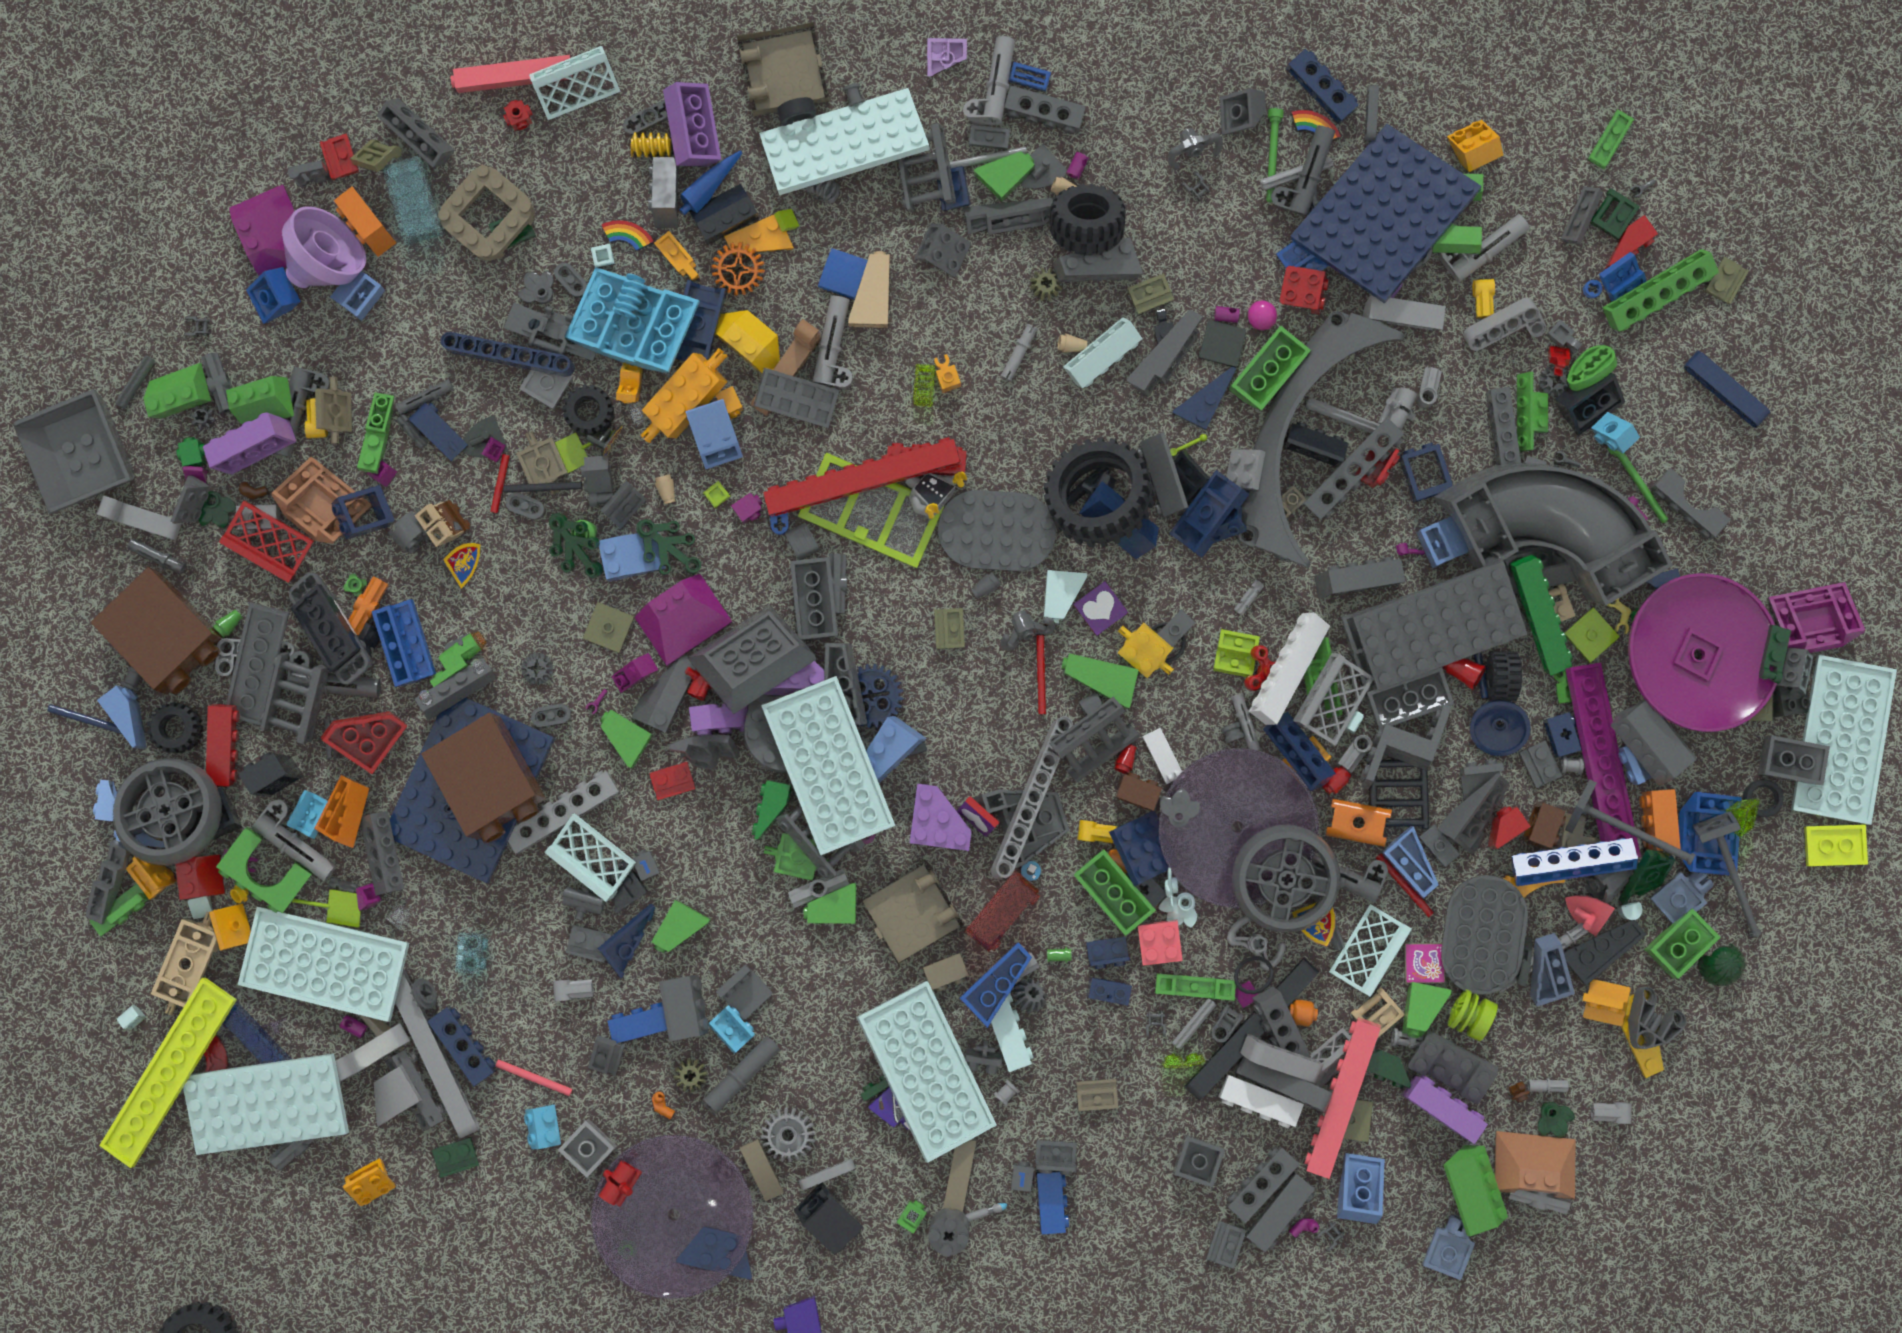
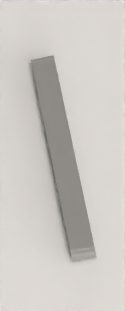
M1062 716L1052 722L992 865L991 874L997 880L1008 878L1015 869L1060 760V757L1049 743L1065 732L1060 730L1059 722L1065 725V731L1073 726V722L1069 717ZM1044 758L1050 760V767L1044 764ZM1037 775L1042 777V785L1037 782ZM1030 793H1032V794L1035 795V797H1036L1035 803L1032 802V801H1030V799H1029V794H1030ZM1022 811L1028 814V820L1022 818ZM1015 829H1018L1020 831V839L1015 837ZM1007 847L1012 848V857L1006 853ZM1000 865H1003L1005 867V875H1002L999 872Z
M403 969L395 1003L458 1136L463 1138L480 1130L479 1124L436 1033L427 1022L429 1018L422 1007H418L417 1002L413 1001L414 997L410 994L412 982L406 970Z

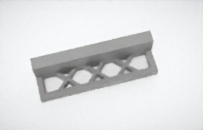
M1344 1028L1340 1029L1310 1055L1312 1059L1324 1065L1317 1082L1309 1083L1322 1087L1339 1072L1336 1070L1339 1059L1343 1060L1346 1052L1342 1051L1344 1045L1337 1046V1041L1343 1036L1348 1041L1351 1039V1036ZM1326 1050H1332L1331 1056L1322 1058V1053Z

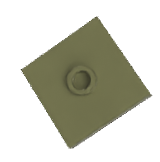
M597 602L583 639L620 653L633 623L634 616Z
M1356 1100L1343 1139L1368 1142L1372 1101Z

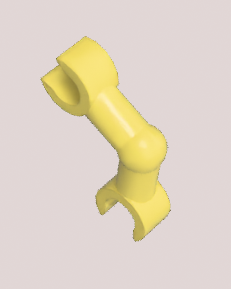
M1618 598L1615 600V604H1608L1607 606L1615 607L1622 613L1620 623L1616 625L1615 631L1618 632L1619 626L1623 625L1625 627L1624 634H1627L1629 631L1628 620L1631 609L1622 604Z

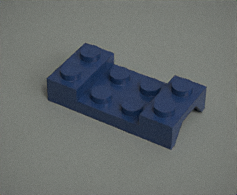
M687 280L684 295L697 299L700 303L675 360L685 362L692 353L702 354L709 360L727 291L725 288H712Z
M1216 470L1169 534L1203 558L1214 543L1210 539L1233 508L1238 510L1249 493Z

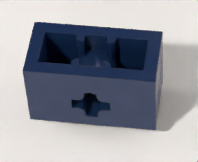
M1570 712L1543 720L1555 758L1581 750L1579 734H1576L1574 728L1576 727V721L1574 716L1570 715ZM1563 732L1568 733V735L1565 737L1560 736V734Z

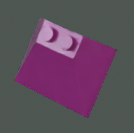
M282 184L229 207L232 223L246 255L258 276L264 271L282 267L286 268L282 229L295 210L284 185Z
M701 574L681 580L648 602L634 617L666 666L732 623V620Z
M1845 582L1768 597L1779 627L1791 630L1788 648L1807 649L1810 653L1838 648L1865 632L1864 625Z

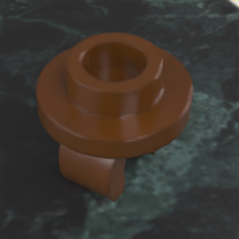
M1522 1081L1509 1087V1092L1514 1096L1511 1098L1512 1101L1516 1100L1517 1103L1528 1099L1527 1095L1530 1094V1091H1525V1085Z

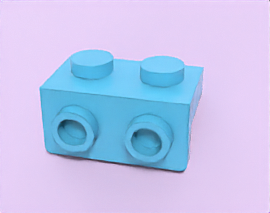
M304 790L293 813L290 815L287 826L315 839L318 831L314 828L328 800Z
M728 1005L709 1022V1027L735 1054L755 1034L753 1027L748 1022L744 1023L739 1017L740 1013L734 1007L731 1008Z
M555 1105L526 1109L524 1121L528 1126L529 1134L527 1140L531 1149L561 1145Z

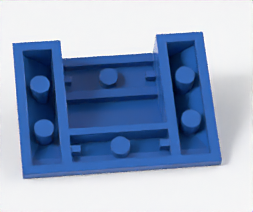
M1694 792L1679 811L1678 825L1681 850L1689 854H1696L1691 865L1683 860L1690 872L1730 876L1717 839L1702 843L1694 831L1693 824L1731 811L1740 826L1742 797ZM1740 830L1724 835L1736 870L1738 866Z

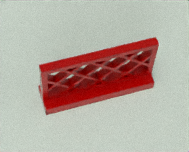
M245 500L219 541L222 545L287 583L294 579L298 568L314 540ZM245 507L252 510L254 519L244 521L242 512ZM266 518L270 521L272 529L262 531L259 520ZM255 521L258 532L248 534L245 523ZM242 524L244 536L238 537L231 533L234 526ZM276 530H286L289 539L279 541ZM273 531L276 542L265 544L263 533ZM259 535L262 546L255 547L251 545L249 537ZM302 539L307 542L304 550L296 551L294 540ZM290 541L293 552L283 555L280 544ZM277 545L280 556H270L267 547ZM294 555L296 564L293 569L286 565L284 557Z

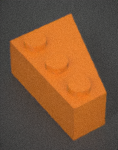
M350 187L333 200L338 206L336 211L342 218L346 217L348 219L345 223L352 231L356 230L358 232L355 236L362 244L367 243L377 257L396 244L395 240L353 187Z
M341 775L314 829L338 843L353 848L369 788Z

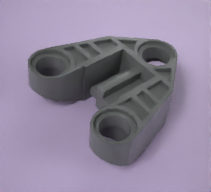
M1639 987L1634 994L1628 1026L1630 1043L1635 1049H1648L1668 1044L1686 1026V1017L1679 1010H1670L1663 1018H1661L1660 1014L1654 1012L1657 996L1651 987ZM1644 990L1648 992V1000L1644 996ZM1674 1014H1676L1678 1017L1677 1024L1674 1020ZM1640 1035L1644 1037V1044L1642 1046L1637 1043Z

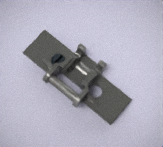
M513 303L504 329L530 338L528 346L532 347L534 345L564 355V352H568L593 362L596 352L576 343L568 344L565 335L573 315H561L553 312V308L549 306L546 307V312L543 314ZM538 334L561 341V347L537 339Z

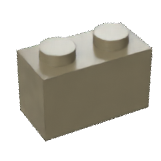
M960 953L923 967L931 989H936L937 992L948 988L947 984L954 982L955 985L966 981L965 977L969 976Z

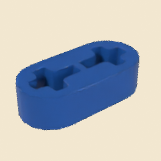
M788 513L774 517L770 516L771 528L775 534L783 535L788 531ZM778 518H781L782 524H785V527H782V531L774 528V525L778 524Z

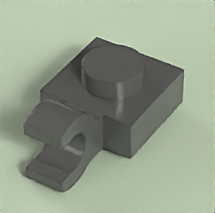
M1559 320L1546 335L1560 348L1565 344L1572 354H1575L1582 346L1578 340L1572 337L1575 331L1562 320Z

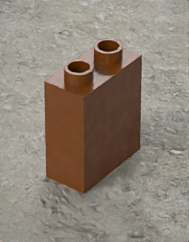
M149 566L90 622L153 690L166 695L170 692L175 695L183 691L191 682V677L188 674L199 664L204 667L212 663L220 654L217 644L220 640L224 639L162 573Z
M490 712L421 753L466 837L477 840L482 839L484 844L490 843L504 835L505 830L502 825L516 818L518 823H522L536 816L540 812L537 804L546 799L504 721L500 716Z

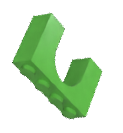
M1464 174L1482 186L1481 191L1472 200L1481 201L1483 174ZM1452 224L1433 246L1432 252L1480 254L1482 227H1465Z
M247 826L216 866L219 869L218 872L225 878H229V876L236 881L235 885L239 888L250 890L252 892L251 896L256 900L267 902L269 904L268 908L273 912L283 913L312 875V872L296 861L286 876L277 884L262 885L254 881L248 871V860L263 837Z

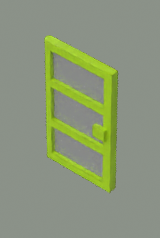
M826 452L816 475L817 477L825 475L824 472L833 469L836 472L844 470V466L852 463ZM893 483L801 509L798 517L917 569L945 505L939 511V514H936L932 520H929L925 515L914 512L909 500L912 489L898 483Z

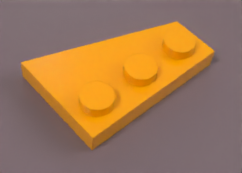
M774 215L724 236L729 249H731L730 244L734 242L735 248H738V243L742 242L743 249H745L746 244H749L748 251L750 252L753 248H756V252L794 249L787 232L781 231Z

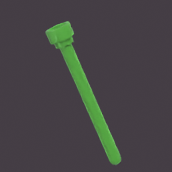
M1278 108L1268 109L1269 122H1271L1268 177L1276 175L1278 130L1284 113L1283 109ZM1275 187L1267 190L1266 200L1269 203H1272L1271 196Z
M1608 447L1607 449L1610 454H1613L1615 457L1617 456L1659 520L1662 523H1666L1668 517L1626 454L1617 450L1613 451Z

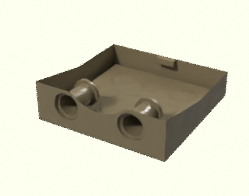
M814 23L736 36L738 42L814 27ZM811 30L742 44L743 51L739 50L742 64L744 65V62H746L751 88L747 87L750 103L754 100L756 110L752 111L753 117L777 112L778 107L782 103L800 97L811 98L814 104L830 101L829 97L825 98L819 71V67H823L820 54L816 55Z
M924 865L863 900L864 905L877 925L874 929L879 939L884 937L898 963L960 927L956 920V917H960L952 903L950 904L951 907L947 905L935 884H939V881L932 869L929 873Z

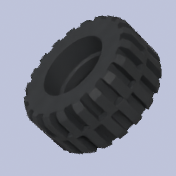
M1079 184L1077 187L1071 186L1067 190L1064 189L1054 198L1051 204V235L1058 245L1064 246L1065 250L1069 252L1071 250L1075 251V254L1081 255V253H1086V255H1092V253L1101 254L1105 250L1109 251L1124 236L1126 217L1124 202L1118 194L1115 195L1114 191L1111 189L1107 190L1106 187L1101 185L1098 187L1095 184Z
M194 1302L173 1312L164 1321L163 1328L158 1333H183L185 1328L191 1324H201L212 1333H239V1331H235L237 1324L235 1320H230L231 1314L228 1311H221V1306H212L211 1302Z

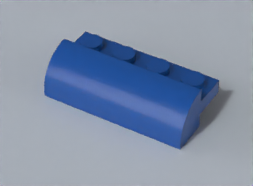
M409 599L372 611L394 686H405L434 676L436 671L414 600Z

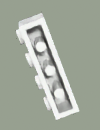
M1226 1074L1218 1096L1223 1099L1222 1103L1232 1107L1234 1104L1240 1105V1110L1250 1114L1253 1111L1260 1113V1118L1271 1121V1118L1279 1121L1278 1125L1289 1128L1290 1125L1296 1127L1304 1105Z

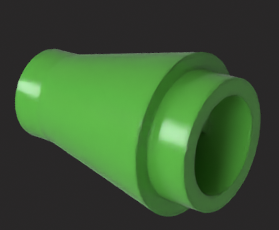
M234 609L231 613L215 621L216 624L213 628L224 638L231 634L243 617Z

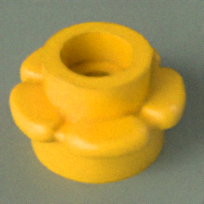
M235 885L230 890V895L236 903H241L248 900L249 892L247 888L243 890Z

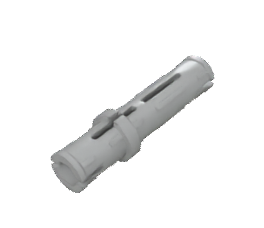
M1030 324L1026 325L1020 339L1016 341L1017 345L1006 367L1000 375L1002 378H1006L1010 382L1012 381L1027 349L1031 347L1030 343L1038 331L1036 327L1033 328Z
M1243 693L1231 696L1236 710L1235 716L1239 719L1249 753L1261 750Z

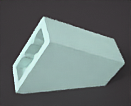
M1047 571L1043 618L1050 617L1055 621V624H1059V620L1063 621L1085 582L1087 573Z

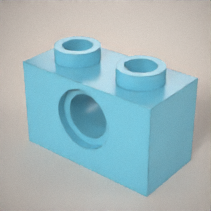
M1609 412L1591 427L1595 434L1594 438L1598 443H1604L1611 450H1617L1621 453L1628 450L1640 438L1633 424Z

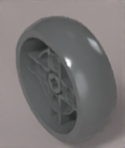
M175 758L154 760L134 770L121 784L113 804L114 829L122 845L136 858L155 865L179 864L197 856L215 837L222 816L221 797L212 778L194 763ZM181 774L188 776L197 783L199 788L190 791L181 784L171 782L169 775ZM148 786L149 789L139 800L137 810L133 811L138 796ZM165 789V794L159 797L161 790ZM190 801L189 806L183 809L184 803ZM202 812L198 826L187 838L186 834L193 828L198 813ZM151 814L150 821L145 822L146 817ZM176 826L175 832L169 834L170 829ZM145 832L149 837L163 841L165 849H150L141 844L136 835Z
M1276 825L1256 833L1239 851L1232 871L1233 892L1242 911L1257 925L1275 932H1298L1317 924L1332 909L1340 889V868L1333 850L1318 834L1297 825ZM1283 839L1282 849L1270 853L1261 863L1251 862L1254 855L1263 846ZM1304 843L1313 848L1320 856L1325 867L1326 876L1316 874L1313 864L1302 853ZM1288 854H1294L1295 861L1292 864L1285 862V857ZM1264 870L1271 871V877L1268 880H1263L1261 877ZM1289 874L1288 876L1291 878V881H1287L1284 884L1281 878ZM1305 877L1311 880V884L1308 887L1301 886V881ZM1246 881L1257 883L1261 896L1271 904L1269 915L1259 909L1252 901L1248 893ZM1282 893L1287 894L1286 902L1278 903L1277 897ZM1312 894L1321 895L1319 901L1309 911L1289 918L1291 908L1303 904Z

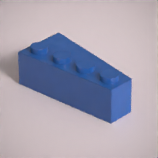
M1019 942L1016 943L959 997L987 1028L1032 956Z

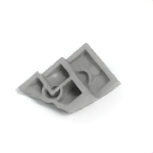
M402 1065L374 1082L377 1126H381L422 1100Z

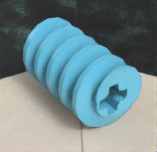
M628 273L626 274L627 280L623 281L624 287L620 288L621 294L617 295L618 301L614 302L615 308L611 310L623 317L635 318L636 315L632 313V310H639L635 303L642 304L638 296L645 297L641 289L648 290V287L644 285L646 281L643 278Z

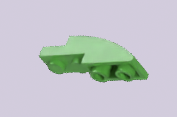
M374 393L365 427L366 434L357 469L360 471L378 474L381 458H384L395 398L392 395Z

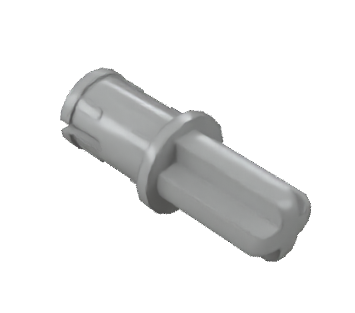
M1546 1078V1080H1528V1091L1546 1092V1094H1549L1550 1092H1568L1569 1084L1566 1080H1549V1078Z

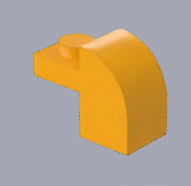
M623 363L620 370V384L616 392V400L623 403H636L639 401L643 368Z

